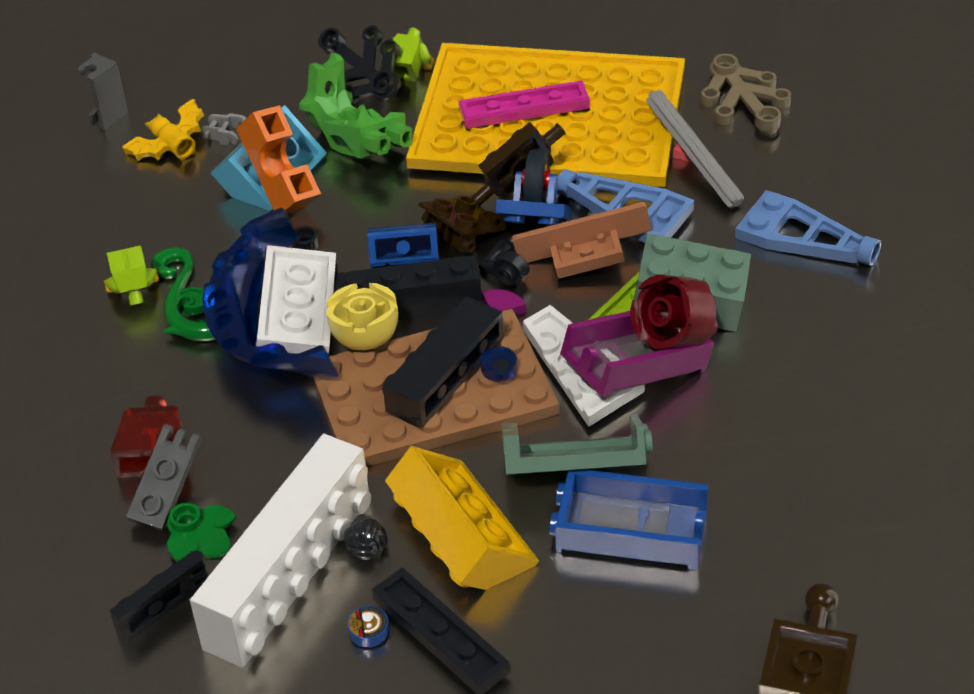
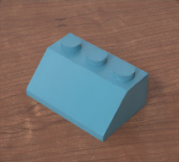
M284 105L281 109L294 134L288 139L286 144L288 160L294 168L308 164L311 171L327 152ZM241 142L210 174L232 198L271 211L273 209Z

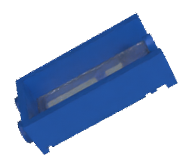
M584 469L568 470L566 482H559L556 505L560 506L559 512H552L549 535L556 536V552L562 553L564 549L567 551L645 561L688 565V569L698 570L707 514L709 484Z

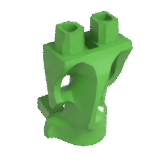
M330 54L329 60L323 65L318 63L309 64L307 94L299 103V109L305 112L311 126L324 133L330 148L342 154L356 156L361 159L374 154L378 156L386 154L388 150L396 147L405 148L411 146L412 128L405 125L404 113L390 112L383 118L372 108L366 110L364 104L359 105L357 109L351 105L352 93L345 90L344 59L340 54ZM329 81L330 89L326 94L325 85Z

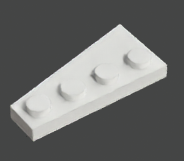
M549 305L523 320V331L588 427L645 392V384L627 389L622 388L619 391H611L610 396L601 397L560 355L568 324H572V322ZM607 350L599 351L609 362L618 361Z

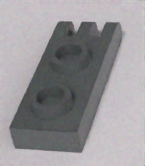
M164 424L126 515V518L131 522L161 532L166 530L167 519L177 503L202 440L201 435L193 433L188 445L184 446L188 431L179 428L172 442L170 439L174 427L168 424Z

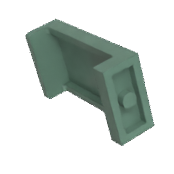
M638 414L630 415L631 434L628 437L519 444L517 422L502 423L506 474L646 465V453H652L653 450L651 430H648L647 423H642Z

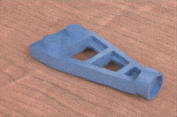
M564 169L558 176L557 194L573 198L595 214L621 208L630 199L651 203L652 205L647 209L651 231L630 236L642 242H646L647 233L671 238L694 211L695 200L664 188L583 172L576 173L568 169ZM598 190L617 194L609 204L594 197Z
M765 190L735 228V239L764 249L856 264L860 262L868 266L874 265L881 249V240L870 236L863 237L796 199ZM790 218L797 219L809 226L803 237L786 236L778 232ZM821 232H826L839 239L836 245L814 241Z

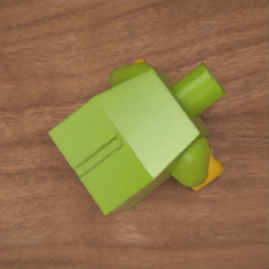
M409 28L407 35L397 33L393 38L401 48L399 57L394 60L393 71L400 80L403 78L406 81L417 82L420 68L432 70L435 62L434 58L429 55L427 46L422 43L419 37L420 31L416 28Z
M141 245L107 253L112 277L104 280L106 292L127 293L130 306L144 303L141 290L147 289L153 282H158L159 278L156 268L146 269Z

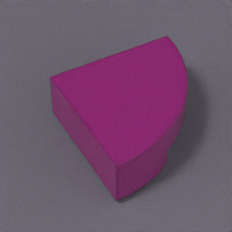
M500 289L481 291L482 301L488 306L500 311L513 309L516 316L527 313L525 301L515 293Z

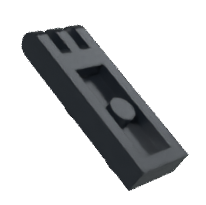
M198 550L190 552L164 572L155 575L150 582L130 596L123 598L115 607L110 609L116 634L126 644L197 592L208 578L203 553Z

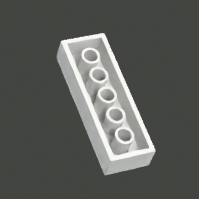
M323 433L192 596L190 603L203 651L241 668H244L252 656H256L261 651L266 637L275 626H279L283 622L290 605L297 597L305 593L309 580L318 568L321 569L326 565L330 553L337 543L344 540L346 529L353 524L359 514L365 513L371 502V493L368 487V468L365 464L363 448Z

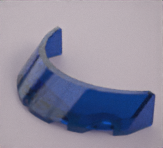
M283 208L250 220L239 230L242 235L228 250L219 253L211 266L214 272L210 282L204 285L202 298L203 312L207 316L205 322L209 331L226 352L246 363L305 376L337 377V369L323 345L296 354L288 353L285 347L278 343L256 346L258 333L257 306L263 286L267 245L288 248L296 241L297 234Z

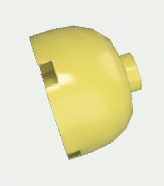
M356 283L337 290L328 298L326 316L331 334L341 345L352 350L366 351L385 344L393 336L398 324V307L395 294L388 287L377 283H369V288L358 289Z

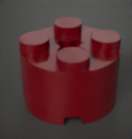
M655 275L642 282L638 288L641 291L637 300L632 301L630 308L631 323L635 334L640 340H645L651 345L650 347L655 349H675L699 346L708 337H712L716 333L718 327L716 305L707 282L692 277Z

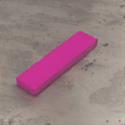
M583 81L459 101V111L465 129L590 108V99Z

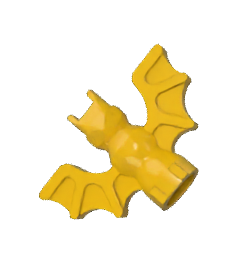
M191 99L179 107L178 112L181 120L178 125L170 123L168 119L157 114V117L150 122H145V125L158 138L149 140L139 136L135 137L122 146L126 155L131 154L135 156L137 161H140L144 157H154L156 160H160V156L164 152L171 151L181 161L185 160V158L196 152L195 141L189 135L194 132H201L198 122L204 117L202 109L197 108L195 99Z

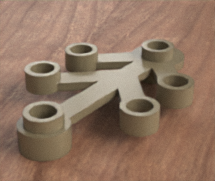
M720 54L714 57L713 62L710 64V74L713 78L708 87L704 88L701 92V103L706 107L717 106L715 109V121L721 125L731 124L734 121V108L739 99H741L755 116V126L758 128V131L764 135L774 134L781 125V111L778 108L783 109L790 106L791 92L785 88L775 89L777 76L774 72H762L741 67L738 59L731 54ZM742 79L757 81V84L744 82ZM727 82L731 88L722 104L719 105L720 89ZM756 96L771 99L773 106H763Z

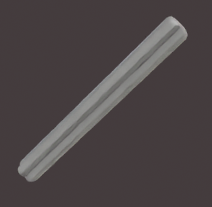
M651 91L646 102L724 204L730 209L739 207L744 199L742 192L663 91Z

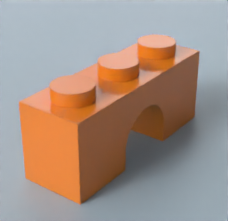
M280 105L252 112L236 128L277 217L302 210L321 195L308 164L294 168L288 160L286 144L288 139L294 134Z

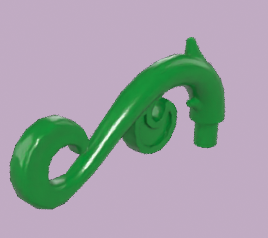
M177 247L167 248L155 254L151 260V268H156L160 278H175L177 276L176 269L166 266L173 262H182L184 264L182 271L166 295L164 316L169 327L163 330L164 333L181 336L195 342H210L224 339L223 335L240 331L236 317L220 322L218 319L211 321L200 320V322L186 319L180 312L182 305H184L186 314L198 315L204 313L210 304L209 296L202 288H185L193 271V257L189 251Z

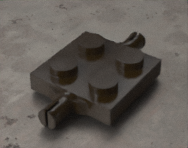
M529 122L522 129L515 131L508 141L496 151L489 153L485 160L478 165L485 176V185L471 195L473 201L480 207L494 194L501 200H512L516 171L523 172L525 169L529 151L534 149L548 151L551 167L555 163L551 156V146L566 134L563 128L556 123L554 127L542 136Z

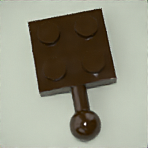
M823 583L815 584L807 591L805 603L811 612L808 625L774 619L760 680L759 694H847L858 635L825 629L827 615L833 613L838 605V595L830 585Z

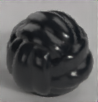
M371 518L357 520L346 529L344 534L346 548L360 560H371L378 557L388 544V537L384 527Z

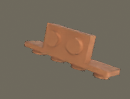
M640 202L512 236L516 253L522 256L527 263L552 257L559 279L625 262L619 239L651 231L646 203Z

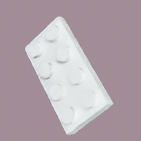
M267 245L256 350L328 357L331 331L328 326L326 311L328 298L333 294L336 253Z

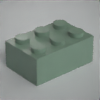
M647 233L634 300L638 298L641 291L638 288L642 282L655 275L684 276L703 280L708 283L715 300L717 328L736 332L745 299L751 254Z

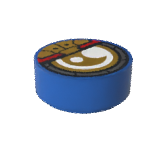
M360 607L352 612L348 618L347 625L350 639L358 646L374 647L384 642L388 637V617L378 607Z

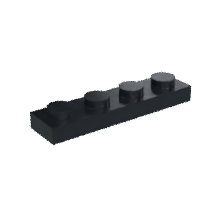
M403 567L372 588L373 600L476 694L485 693L511 673L510 662Z

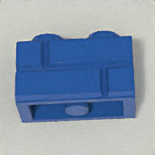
M436 223L369 228L367 231L370 267L385 266L386 263L400 265L439 260Z

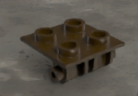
M459 195L457 198H436L434 201L419 202V206L426 210L422 215L423 223H436L437 235L447 243H451L452 246L462 253L474 251L476 248V235L510 230V226L499 220V216L496 213L479 207L469 196Z

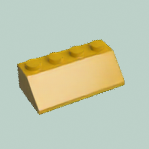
M410 446L385 479V482L394 493V500L406 509L412 518V525L425 535L431 544L430 550L434 555L443 560L450 570L449 576L459 586L464 588L470 586L488 590L535 567L539 562V559L462 460Z

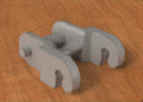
M228 113V115L211 114L208 117L210 124L209 126L202 127L201 134L204 138L219 141V144L228 145L231 138L232 144L236 145L239 139L237 134L226 129H236L246 117Z

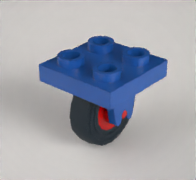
M530 150L526 159L525 169L523 172L516 171L513 200H496L495 213L504 216V221L528 225L530 218L538 219V224H542V226H551L562 223V221L571 220L572 208L565 204H557L558 175L551 174L548 151Z

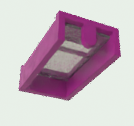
M630 311L568 324L560 355L601 397L610 396L611 391H619L622 388L627 389L696 372V370L700 373L705 372L714 342L708 337L703 344L698 346L655 349L650 347L651 345L645 340H640L635 334L631 323Z

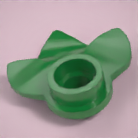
M192 503L178 504L171 510L167 519L168 531L171 534L167 541L170 555L177 562L195 550L201 551L204 558L215 559L225 556L229 552L231 545L224 528L235 521L237 518L236 514L220 505L199 509L198 506Z

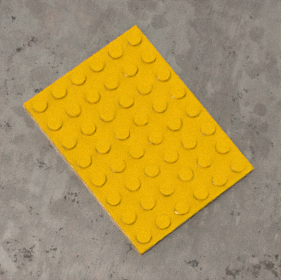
M442 43L412 137V144L406 156L407 168L483 174L478 165L485 160L489 153L496 151L508 141L515 131L522 129L530 122L543 136L558 123L566 134L551 146V156L555 161L550 167L551 174L559 176L564 169H568L576 173L583 172L643 185L665 187L673 136L653 112L646 100L651 91L661 90L678 111L685 70V58ZM575 81H583L590 99V108L467 129H465L459 111L460 100Z

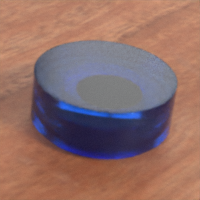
M492 347L486 350L480 359L481 372L485 378L491 381L501 382L509 380L516 374L518 369L515 352L506 347Z

